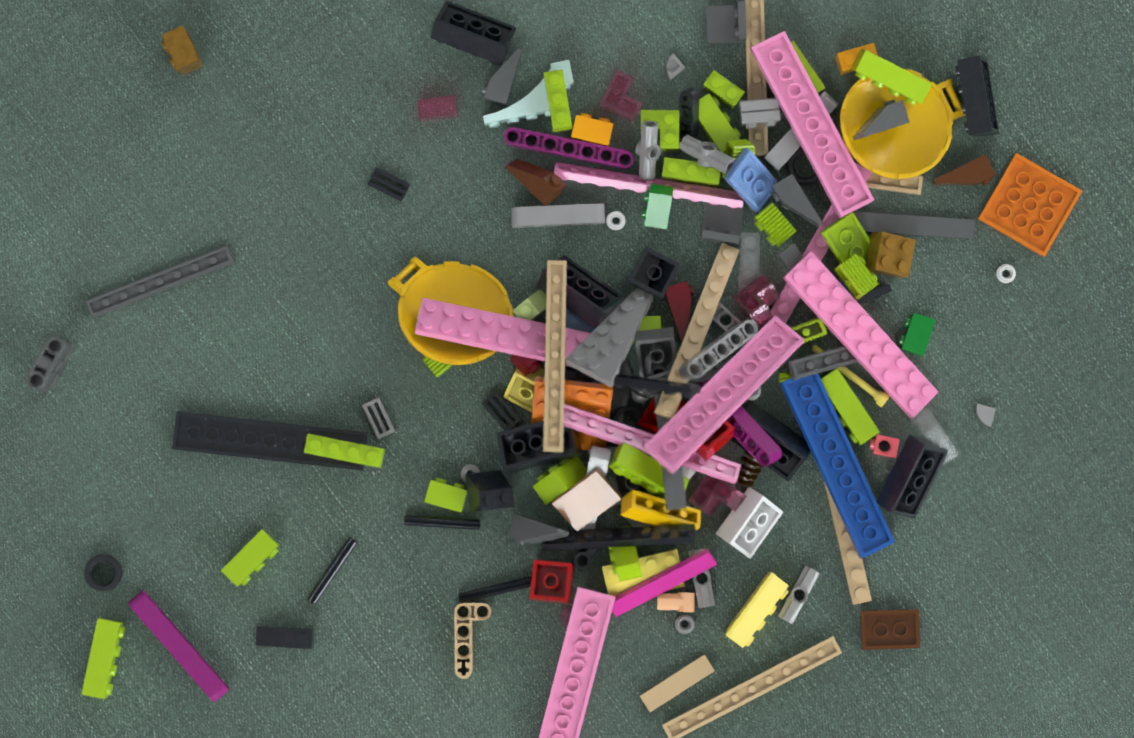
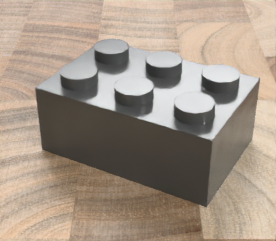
M673 327L636 331L635 343L640 377L646 378L671 370L676 358Z

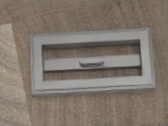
M380 397L362 405L378 440L396 432ZM376 402L378 403L383 413V416L390 428V430L388 431L386 430L382 422V419L374 405V403ZM370 405L383 431L382 434L379 433L367 408Z

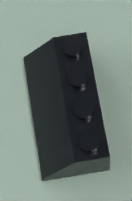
M446 0L435 19L430 38L439 43L452 46L457 50L486 59L491 63L502 65L517 27Z
M979 55L957 60L958 65L955 66L957 76H960L961 81L958 88L964 100V103H961V107L967 119L964 122L966 133H969L972 137L998 135L999 129L987 59Z
M564 255L558 261H567L566 308L596 329L620 305L624 296ZM547 267L542 270L537 284V288L547 294Z
M751 402L745 411L770 436L782 452L781 458L767 467L789 481L810 454L809 446L804 438L757 404ZM735 437L730 439L739 447L746 450Z
M544 421L497 433L503 470L510 473L583 455L577 430L564 426L563 452H543Z
M909 434L883 489L879 493L876 501L877 504L892 514L915 519L948 450L926 439Z

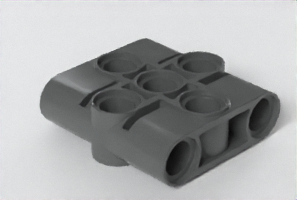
M56 335L49 338L27 376V384L31 388L38 389L43 393L52 390L73 353L72 344Z

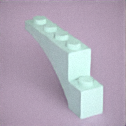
M569 60L550 63L551 68L549 71L563 69L566 90L570 89V86L574 85ZM544 78L520 101L498 112L484 115L485 126L489 125V128L500 126V123L503 122L514 124L523 118L534 120L538 118V115L545 114V117H549L550 110Z

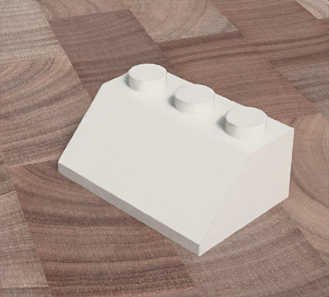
M748 487L720 526L716 535L751 559L783 514V511L763 495Z

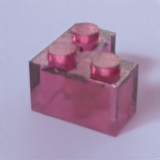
M616 70L600 102V108L634 124L643 103L627 96L634 78Z
M764 274L732 296L742 313L749 320H753L757 324L758 330L763 328L773 318L768 307L781 298L773 284Z
M706 475L688 501L711 517L721 502L736 512L747 496L727 481Z

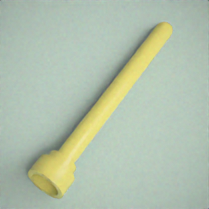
M817 345L811 347L815 354L824 352ZM847 367L836 368L873 396L876 404L881 408L890 397L887 392L876 390Z

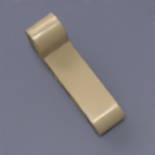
M460 603L455 608V674L461 679H466L472 674V621L486 620L490 617L491 607L487 603ZM459 607H467L469 614L466 617H461L458 614ZM478 607H487L488 614L485 617L479 616L477 613ZM460 626L468 627L469 634L467 636H461L458 633ZM461 645H466L469 648V653L465 656L461 655L458 651ZM458 658L470 659V662H465V667L469 668L465 675H462V672L459 671V668L462 667V661L458 662Z

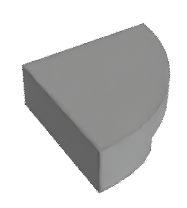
M674 53L669 57L666 66V72L670 81L685 69V66Z
M977 403L976 413L978 418L984 425L991 427L996 408Z

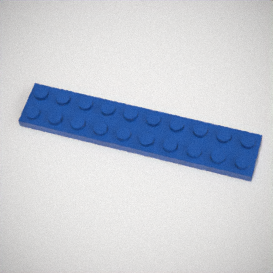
M819 374L796 380L790 378L781 382L780 385L859 558L862 559L895 543Z

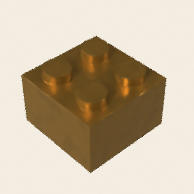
M183 25L162 34L164 40L161 43L168 55L171 54L172 57L169 60L176 72L186 75L203 67L191 37Z
M872 232L865 266L872 272L896 278H909L916 240L886 232Z

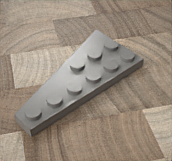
M637 287L565 359L566 364L612 388L614 378L620 371V365L625 360L635 339L636 331H639L641 321L646 316L653 301L652 294Z

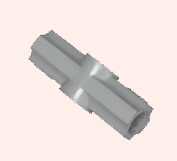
M655 121L642 122L641 140L636 146V154L640 156L639 178L643 180L655 179L656 160L661 155V147L657 145L658 123Z
M690 135L684 136L680 142L679 148L681 151L696 158L697 163L703 167H713L727 174L735 163L734 158L718 151L714 143L701 142Z
M705 548L688 551L689 558L705 550ZM708 569L702 572L707 576L705 583L699 584L696 580L697 575L693 577L698 608L715 606L711 576Z
M806 565L804 566L794 587L790 590L789 596L778 617L791 624L794 623L820 574L819 572ZM798 589H801L804 593L801 600L794 598V592Z

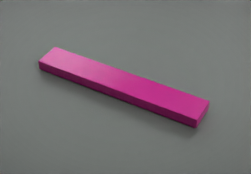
M705 549L615 596L612 612L617 617L716 566L717 562L710 551Z

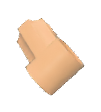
M662 593L657 596V610L695 612V593Z

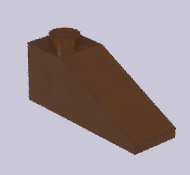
M985 154L934 179L932 183L933 185H978L981 183L984 186L993 181L992 177L996 173Z
M515 159L505 167L545 206L555 201L566 186L554 172L519 159Z

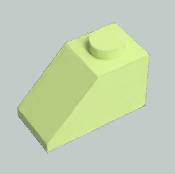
M538 290L513 310V314L517 318L535 320L546 310V294L542 290Z

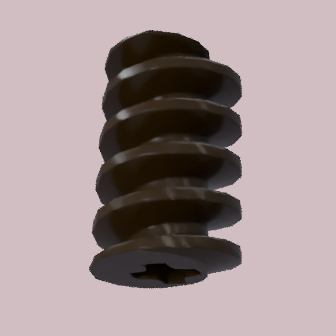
M745 450L744 454L746 456H742L740 458L742 462H738V464H741L737 483L746 487H752L755 483L754 481L758 478V474L761 472V468L764 466H761Z

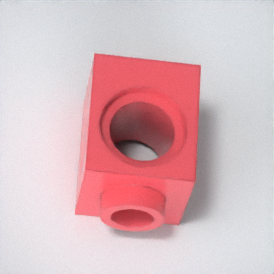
M875 435V438H871L869 449L872 450L871 454L896 458L900 439ZM881 441L888 443L889 447L886 452L879 449Z

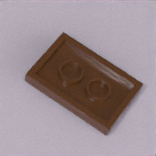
M919 609L860 611L861 650L920 648Z

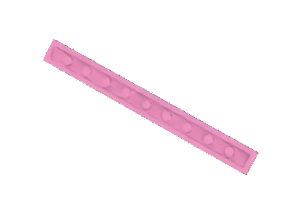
M556 162L554 173L561 180H574L582 184L593 183L601 187L611 186L619 190H633L637 193L646 192V190L650 191L651 184L674 187L672 198L675 199L685 198L693 202L703 201L712 205L722 204L730 208H742L744 202L739 194L732 190L658 178L643 180L639 178V175Z
M855 163L866 183L872 172ZM832 204L822 220V225L817 228L805 249L803 257L812 251L822 261L829 249L820 231L839 218ZM788 283L785 284L760 329L775 315L786 324L800 299V296Z
M564 404V426L618 445L625 442L637 450L648 454L643 449V446L654 434ZM695 451L682 466L735 484L741 464L712 455L705 461Z

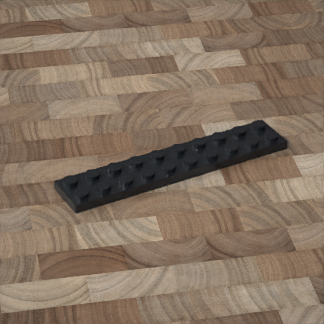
M176 411L172 449L363 471L364 465L307 454L304 453L308 434L366 445L368 433Z

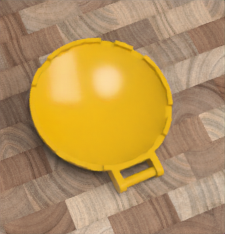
M907 69V71L930 82L928 79L923 77L921 73H918L911 69ZM867 77L865 80L860 78L845 96L840 113L842 137L851 155L869 171L892 179L916 177L933 168L949 148L952 139L953 120L966 115L962 112L961 103L952 86L954 85L952 80L949 79L937 85L934 82H930L932 86L923 103L919 104L916 102L913 105L905 101V96L899 94L897 97L888 92L889 88L883 86L881 89L871 84L873 80ZM942 90H946L956 112L952 111ZM893 99L895 103L903 101L910 123L853 140V136L877 109L884 107V102Z
M413 257L409 261L410 263L396 277L388 280L389 286L400 294L398 319L403 334L416 350L428 358L451 365L472 364L490 357L496 351L415 334L422 298L513 317L512 304L503 285L492 274L472 264L469 266L460 264L457 261H447L444 264L427 266L417 257ZM416 269L417 272L405 284H402L401 281Z

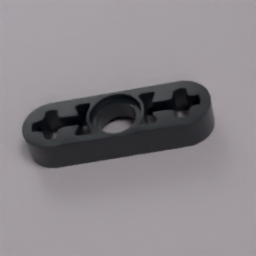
M691 87L682 91L679 97V135L682 139L686 135H690L693 138L698 135L699 94ZM686 110L691 113L692 119L687 117Z

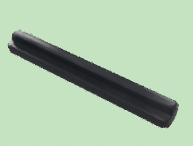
M405 515L404 525L479 530L480 520Z
M351 537L347 539L307 599L309 602L317 604L357 545L356 540Z
M529 576L458 594L460 603H465L531 587L532 577Z

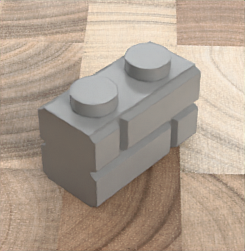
M776 98L739 102L740 124L745 126L746 129L757 128V124L773 127L776 126V123L780 122L779 102Z

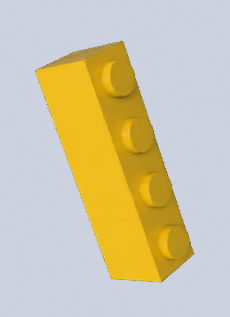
M632 490L625 495L621 503V516L653 526L695 524L696 530L700 528L701 510L687 506L686 509L666 510L665 499Z

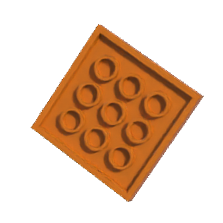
M1015 153L979 215L978 220L1044 258L1080 197L1082 190Z
M544 377L535 378L531 424L544 421ZM564 380V404L610 419L613 386L611 388L605 384ZM577 431L582 450L592 449V446L607 447V440Z

